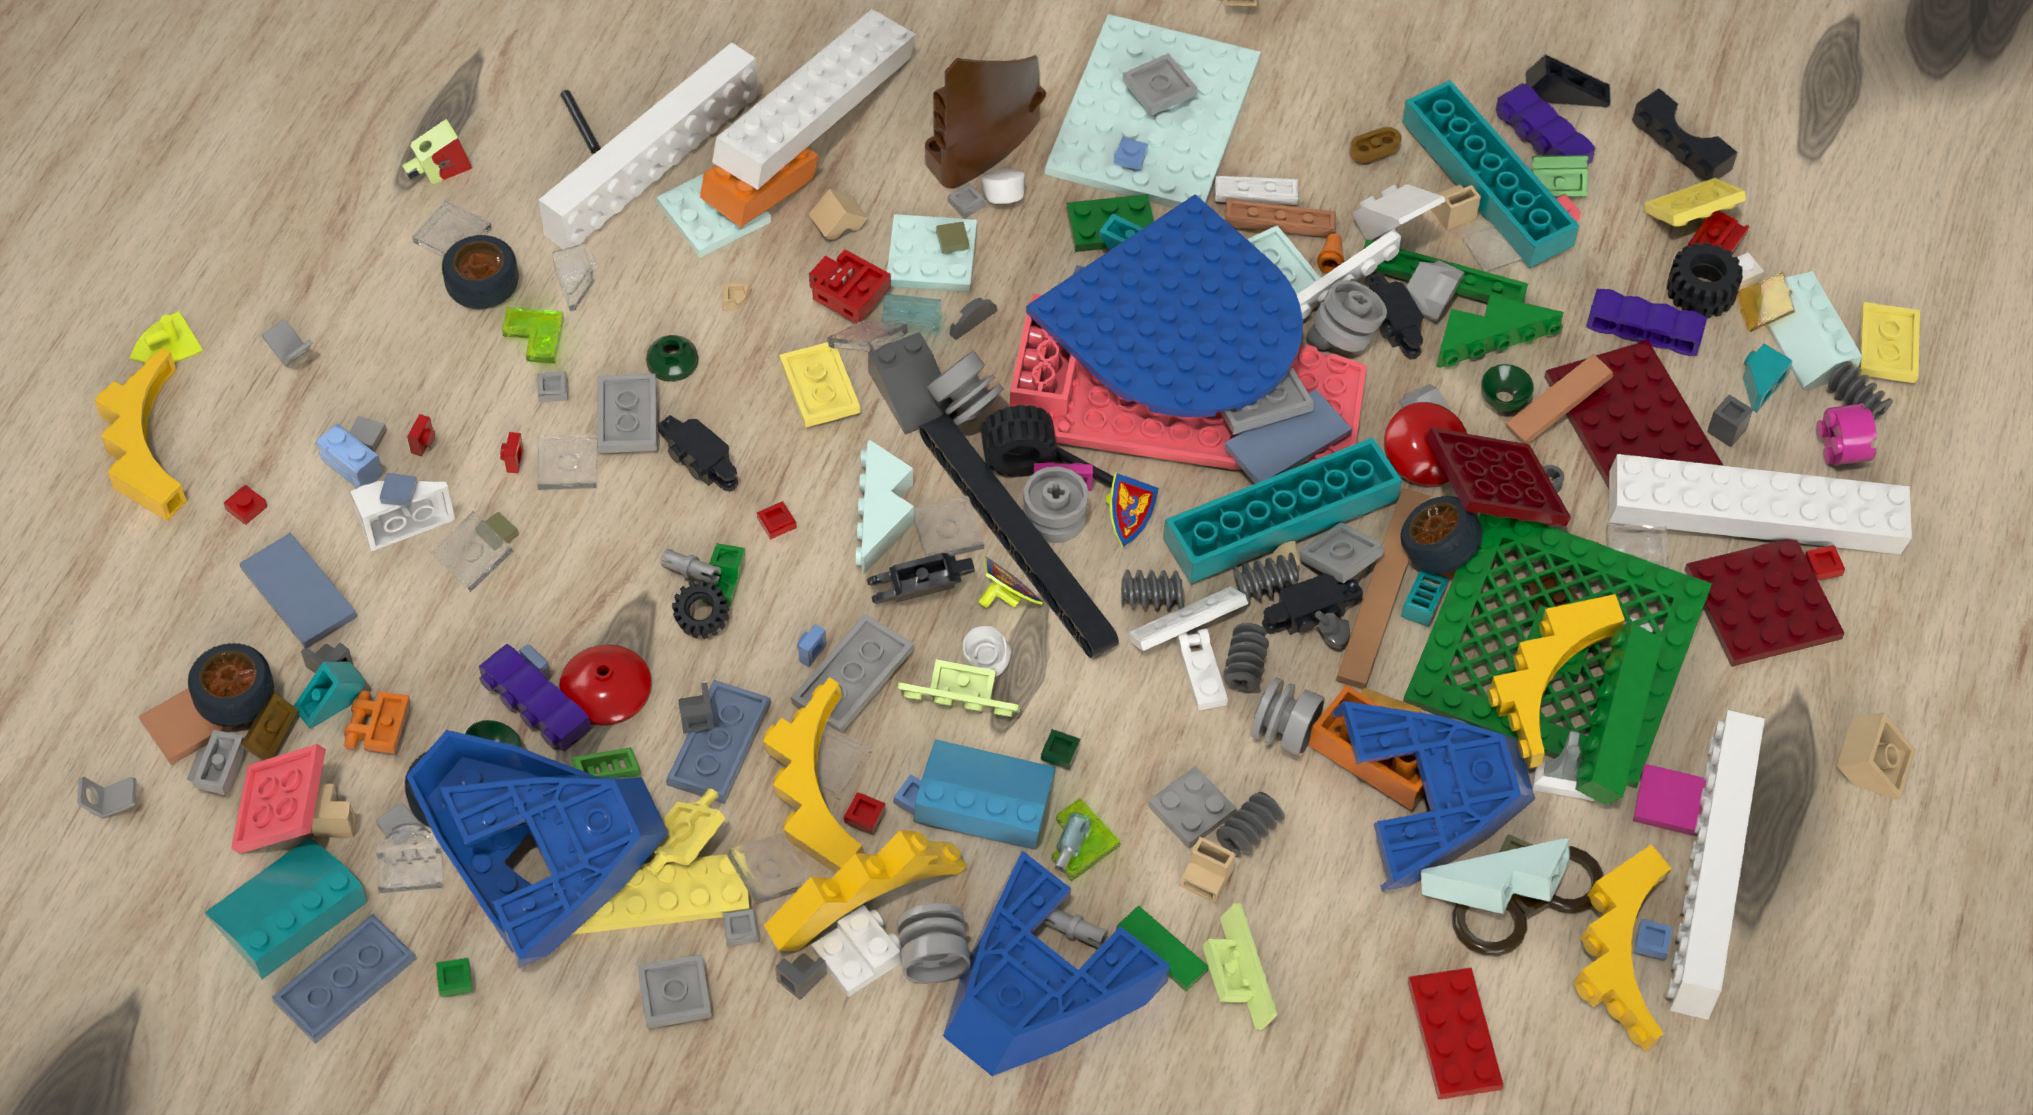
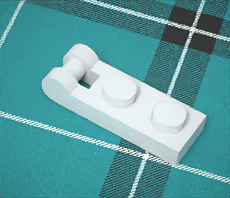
M1201 629L1197 630L1196 634L1187 635L1185 632L1176 636L1177 646L1197 711L1226 706L1228 698L1210 644L1208 630ZM1199 645L1200 651L1191 652V646Z

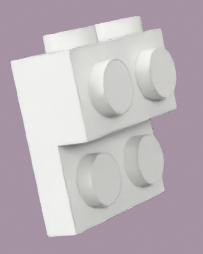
M864 905L837 921L838 928L811 944L813 953L818 959L822 957L826 961L827 971L847 997H850L901 964L900 950L902 946L899 944L898 937L894 933L887 935L882 929L884 922L875 909L869 912Z

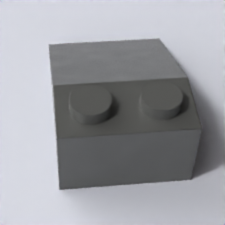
M920 332L868 351V373L905 435L919 430V426L945 414V410L953 401L948 397L937 402L926 389L931 382L941 375L932 351ZM954 410L953 412L948 414V416L952 417L957 415V410Z

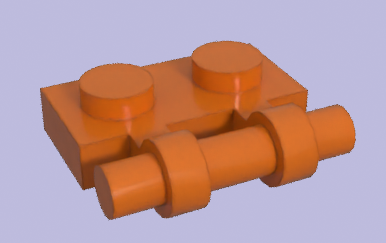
M360 691L358 699L353 701L351 707L353 715L350 723L346 725L344 730L345 741L343 746L353 750L356 748L357 741L364 739L363 745L365 750L395 754L410 707V696L379 691L375 702L370 701V692ZM372 715L369 725H363L364 718Z

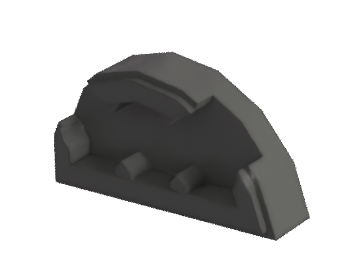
M982 298L969 302L961 309L960 313L963 315L957 324H951L949 335L957 340L997 312L996 304L990 299L983 300Z

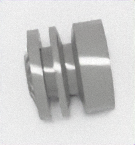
M974 350L926 387L937 402L948 397L952 399L953 402L947 407L945 413L948 415L959 408L961 413L953 419L957 426L974 419L994 403L999 393L1004 390L1000 383L990 390L986 388V385L995 378L993 374L981 380L977 375L984 368L985 364Z
M1275 677L1257 704L1253 717L1251 737L1259 740L1267 729L1265 743L1271 744L1280 733L1282 734L1281 749L1300 757L1309 744L1312 726L1322 714L1325 697L1306 689L1295 700V684L1289 683L1283 691L1284 680Z
M945 903L923 904L905 911L897 919L899 944L903 947L901 949L903 974L908 980L927 984L941 983L956 979L965 974L970 968L968 943L964 939L966 937L964 915L959 907Z

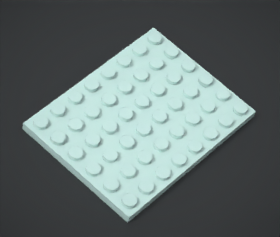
M1108 14L1045 166V175L1126 196L1148 194L1150 202L1173 208L1195 194L1207 203L1215 182V176L1218 174L1258 66L1261 52ZM1169 53L1198 88L1197 96L1151 116L1123 82V73ZM1122 137L1149 144L1148 152L1140 171L1114 164V156Z

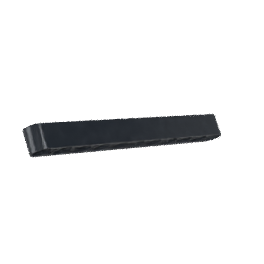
M945 413L919 426L920 436L927 448L1085 654L1093 659L1117 646L1119 639L1112 625L953 420Z

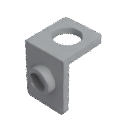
M282 320L262 335V338L284 366H287L307 352L313 344L311 340L304 344L286 320Z
M81 777L78 781L77 804L91 813L105 818L135 805L137 780L134 777H129L104 788L86 777ZM87 788L91 789L94 793L95 804L90 803L87 799Z

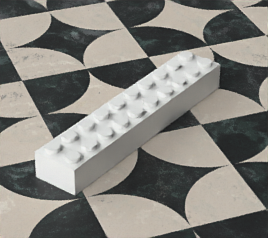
M871 9L717 136L712 163L752 187L759 189L911 58L916 34Z
M731 42L539 199L544 236L566 252L571 251L575 246H579L586 237L596 229H600L615 213H619L633 198L640 196L645 188L654 181H658L673 165H677L686 154L696 149L709 135L716 133L721 125L734 118L738 111L748 103H752L758 96L756 58Z
M1617 454L1609 471L1610 523L1773 541L1790 539L1797 540L1800 544L1835 545L1836 548L1899 555L1902 554L1912 539L1910 486Z
M1727 710L1724 720L1717 721L1714 736L1710 739L1708 754L1711 757L1710 762H1707L1703 778L1706 780V786L1702 789L1699 804L1702 810L1701 815L1698 814L1694 832L1698 834L1696 841L1693 842L1690 859L1693 860L1692 868L1688 870L1685 886L1689 888L1687 895H1684L1681 906V914H1684L1683 922L1679 924L1676 941L1679 942L1678 951L1675 950L1671 965V969L1675 971L1673 979L1671 978L1669 981L1666 997L1672 998L1670 1011L1708 1020L1722 990L1764 718Z

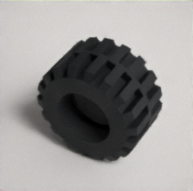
M1697 242L1693 243L1692 247L1689 245L1683 247V250L1679 251L1673 260L1666 284L1669 299H1674L1673 304L1676 307H1682L1681 311H1695L1707 318H1710L1712 314L1716 317L1720 316L1723 311L1727 312L1730 310L1731 305L1736 300L1743 278V268L1739 265L1740 261L1737 257H1732L1733 253L1730 250L1725 251L1722 249L1723 246L1718 244L1712 246L1709 242H1705L1704 245ZM1698 278L1707 279V280H1709V281H1711V282H1706V281L1700 280V279H1698Z
M1033 405L1008 406L989 415L981 425L982 429L980 430L985 463L989 465L992 471H997L998 474H1008V476L1033 474L1034 463L1053 462L1055 460L1054 456H1057L1058 451L1051 415L1042 408H1036Z

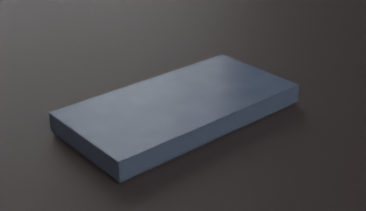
M1317 389L1309 393L1314 402V411L1242 432L1225 442L1224 449L1254 483L1296 468L1351 435L1352 428Z
M291 533L239 563L244 574L304 648L311 646L357 617L355 610Z
M713 680L709 689L714 729L688 733L666 782L668 786L698 796H703L708 788H712L719 795L715 801L725 804L771 705V698Z
M372 914L272 997V1000L316 1044L416 960L415 954Z

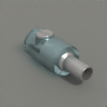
M1080 813L1070 814L1057 844V850L1060 852L1055 864L1057 871L1064 872L1070 858L1079 855L1092 825L1091 820L1087 816Z

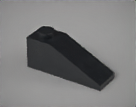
M1545 54L1526 71V85L1531 87L1540 99L1548 103L1605 108L1611 105L1609 84Z

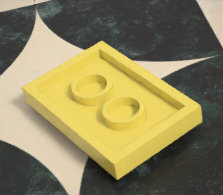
M1713 178L1644 203L1645 213L1674 227H1680L1688 224V221L1695 218H1707L1712 215V212L1732 209L1736 204L1746 201L1745 190Z
M1863 302L1860 317L1859 351L1862 355L1859 367L1862 369L1860 375L1916 383L1919 372L1920 310Z
M835 341L779 355L781 366L805 428L860 413V404Z

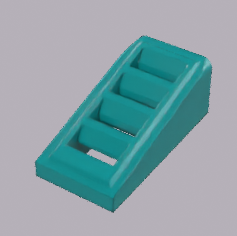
M1420 570L1403 605L1401 617L1429 627L1447 587L1449 578ZM1424 579H1427V580H1429V581L1438 583V584H1440V585L1437 586V585L1431 584V583L1426 582V581H1423V580H1424ZM1421 586L1426 587V588H1428V589H1431V590L1436 591V593H1432V592L1427 591V590H1424V589H1422V588H1420V587H1421ZM1417 594H1420V595L1426 596V597H1428V598H1431L1432 601H1431V600H1428V599H1425V598H1422V597H1420V596H1417ZM1414 601H1416V602H1418V603H1421V604H1424V605L1429 606V607L1426 608V607L1420 606V605H1418V604H1415Z

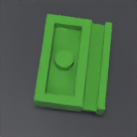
M1587 155L1531 156V171L1554 197L1565 194L1567 196H1587Z

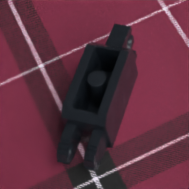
M1381 273L1365 277L1364 285L1381 298L1387 309L1386 318L1379 328L1384 339L1387 338L1392 348L1399 346L1401 351L1405 353L1404 356L1406 358L1416 359L1420 356V346L1423 344L1421 327L1424 316L1404 283L1398 281L1389 283Z
M669 415L657 425L658 432L668 442L670 457L675 462H681L686 466L695 479H701L708 486L715 483L725 491L736 490L735 488L738 485L736 478L737 470L730 462L729 445L698 419H688L683 423Z
M940 553L894 565L889 568L888 572L869 577L867 583L870 586H878L888 582L892 583V590L879 592L871 597L873 603L879 604L895 599L896 602H901L955 588V584L962 582L961 576L974 573L975 568L972 557L956 561L955 555L948 556V553Z
M1326 573L1283 588L1279 595L1278 603L1271 605V607L1268 606L1263 611L1262 627L1270 635L1287 630L1290 635L1297 632H1307L1320 623V620L1315 617L1317 611H1321L1324 615L1333 613L1339 618L1344 616L1346 607L1362 599V588L1356 579L1342 583L1337 582L1334 576Z

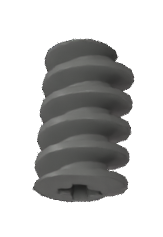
M1852 361L1842 365L1831 376L1828 382L1829 390L1836 392V397L1841 400L1843 399L1845 406L1863 403L1865 404L1863 409L1869 408L1874 420L1880 418L1889 409L1893 400L1888 398L1882 402L1881 400L1885 392L1880 390L1874 394L1873 392L1876 390L1877 384L1873 382L1866 386L1869 376L1864 375L1858 378L1862 369L1856 367L1850 370L1853 364Z
M1292 552L1288 554V561L1283 555H1278L1276 564L1272 558H1266L1265 567L1257 560L1254 562L1253 570L1247 563L1242 565V572L1236 566H1233L1237 589L1246 595L1247 602H1250L1251 592H1254L1257 598L1261 599L1263 589H1266L1269 596H1273L1275 586L1281 592L1285 588V584L1288 583L1292 586L1297 584L1299 580L1298 568Z
M1129 569L1125 570L1121 581V607H1123L1125 599H1128L1131 608H1134L1137 599H1140L1143 608H1146L1149 600L1152 599L1155 608L1159 607L1161 600L1165 601L1167 608H1171L1173 600L1177 601L1179 609L1182 608L1183 585L1177 570L1172 572L1170 579H1168L1165 570L1160 572L1158 579L1153 570H1149L1146 578H1144L1142 570H1137L1134 578H1132Z
M1241 623L1233 629V637L1231 638L1226 668L1223 674L1225 682L1229 686L1242 691H1256L1260 688L1261 682L1259 679L1262 678V669L1265 665L1264 659L1267 656L1266 649L1269 647V640L1265 637L1267 631L1264 627L1253 623Z
M1264 792L1255 793L1249 798V801L1241 806L1240 810L1233 814L1232 818L1225 822L1224 826L1217 830V839L1223 848L1236 853L1235 857L1241 856L1240 851L1250 854L1253 851L1252 845L1258 846L1261 843L1260 837H1267L1269 835L1268 829H1275L1277 827L1276 821H1283L1285 814L1278 803Z

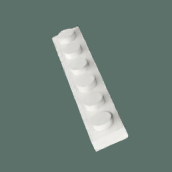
M1395 229L1391 230L1298 293L1297 297L1302 311V319H1305L1314 308L1325 301L1326 294L1335 282L1340 280L1356 281L1363 275L1371 274L1383 261L1393 259L1399 252L1401 235Z

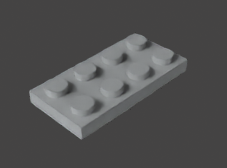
M864 614L791 697V702L799 709L801 707L805 708L810 702L816 687L824 684L829 677L840 684L843 697L831 713L826 726L841 735L913 652L914 644Z

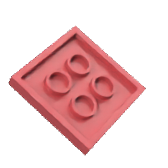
M314 744L247 766L231 849L241 854L311 832L325 748L319 744Z

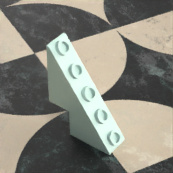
M871 440L867 442V450H861V467H866V474H860V491H865L864 498H859L858 516H863V522H857V540H862V547H856V565H862L863 574L914 523V506L901 498L913 486V468Z
M1558 839L1422 869V895L1500 914L1504 913L1513 893L1550 902L1570 862L1569 839Z

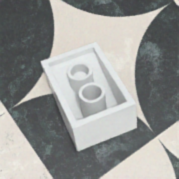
M1395 184L1381 191L1383 197L1375 200L1374 196H1371L1358 203L1360 209L1353 212L1352 215L1365 240H1373L1445 202V199L1441 195L1408 184L1398 189Z
M384 481L365 484L358 489L350 491L359 526L371 552L454 521L455 516L447 483L417 481L411 507L381 503L379 497Z

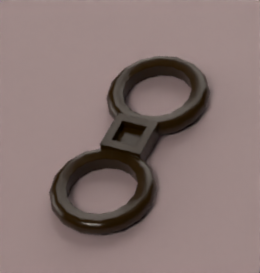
M1569 846V860L1579 863L1587 870L1591 878L1592 888L1595 882L1604 876L1598 861L1588 852L1574 846ZM1589 891L1584 896L1576 899H1564L1554 894L1550 902L1513 893L1506 910L1510 912L1514 920V930L1506 939L1498 942H1488L1477 938L1469 931L1465 920L1466 912L1471 906L1456 903L1454 907L1452 927L1458 940L1469 950L1483 956H1501L1512 952L1523 942L1527 933V919L1545 909L1551 908L1561 913H1578L1590 909L1593 905L1587 896Z

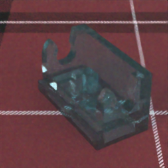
M885 294L881 316L882 326L889 327V322L933 327V332H939V321L942 317L941 299Z

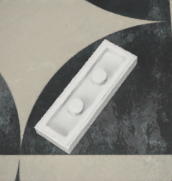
M1215 176V202H1226V199L1265 204L1297 205L1298 181L1297 179Z

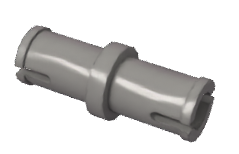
M667 549L662 555V558L669 560L668 562L661 560L662 567L680 572L685 578H696L707 583L712 582L714 585L720 579V576L713 574L714 572L721 574L720 567L702 562L697 556H685L671 549Z
M1057 908L1042 923L1066 933L1067 938L1072 940L1078 938L1096 946L1098 949L1107 939V929H1102L1084 921V917L1076 914L1073 916Z

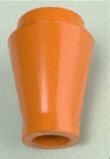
M1330 234L1326 237V242L1317 257L1319 268L1327 274L1345 262L1342 247L1343 240L1337 234Z

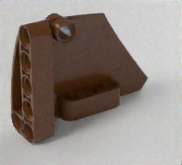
M1034 55L1023 59L1007 61L956 58L945 70V86L935 90L933 93L934 136L925 142V165L941 185L954 189L977 178L1006 158L1030 135L1040 120V104L1047 95L1044 88L1040 85L1038 57Z

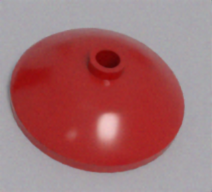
M1417 402L1400 409L1389 421L1384 434L1385 454L1397 474L1408 482L1424 487L1440 486L1449 482L1426 438L1430 428L1468 434L1461 420L1452 411L1431 402Z
M612 644L589 647L576 654L564 667L559 682V689L588 715L590 724L598 726L622 723L635 716L648 701L652 687L650 671L645 661L634 651ZM602 672H608L606 675H599Z

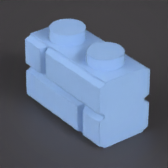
M335 424L316 441L318 450H320L321 460L346 480L352 482L356 488L374 483L383 474L379 456L339 424Z

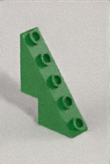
M1493 295L1489 296L1485 316L1451 309L1440 348L1437 367L1453 366L1458 362L1471 358L1476 359L1493 351H1503L1516 344L1529 343L1539 337L1555 335L1563 328L1561 322L1564 312Z

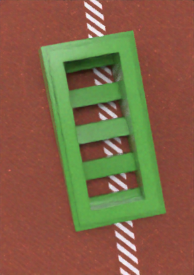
M631 747L572 757L570 764L573 768L595 776L636 777L641 772ZM620 760L624 761L626 768L621 769ZM608 764H611L613 768L612 771H609L607 766ZM599 768L600 773H596L595 769Z

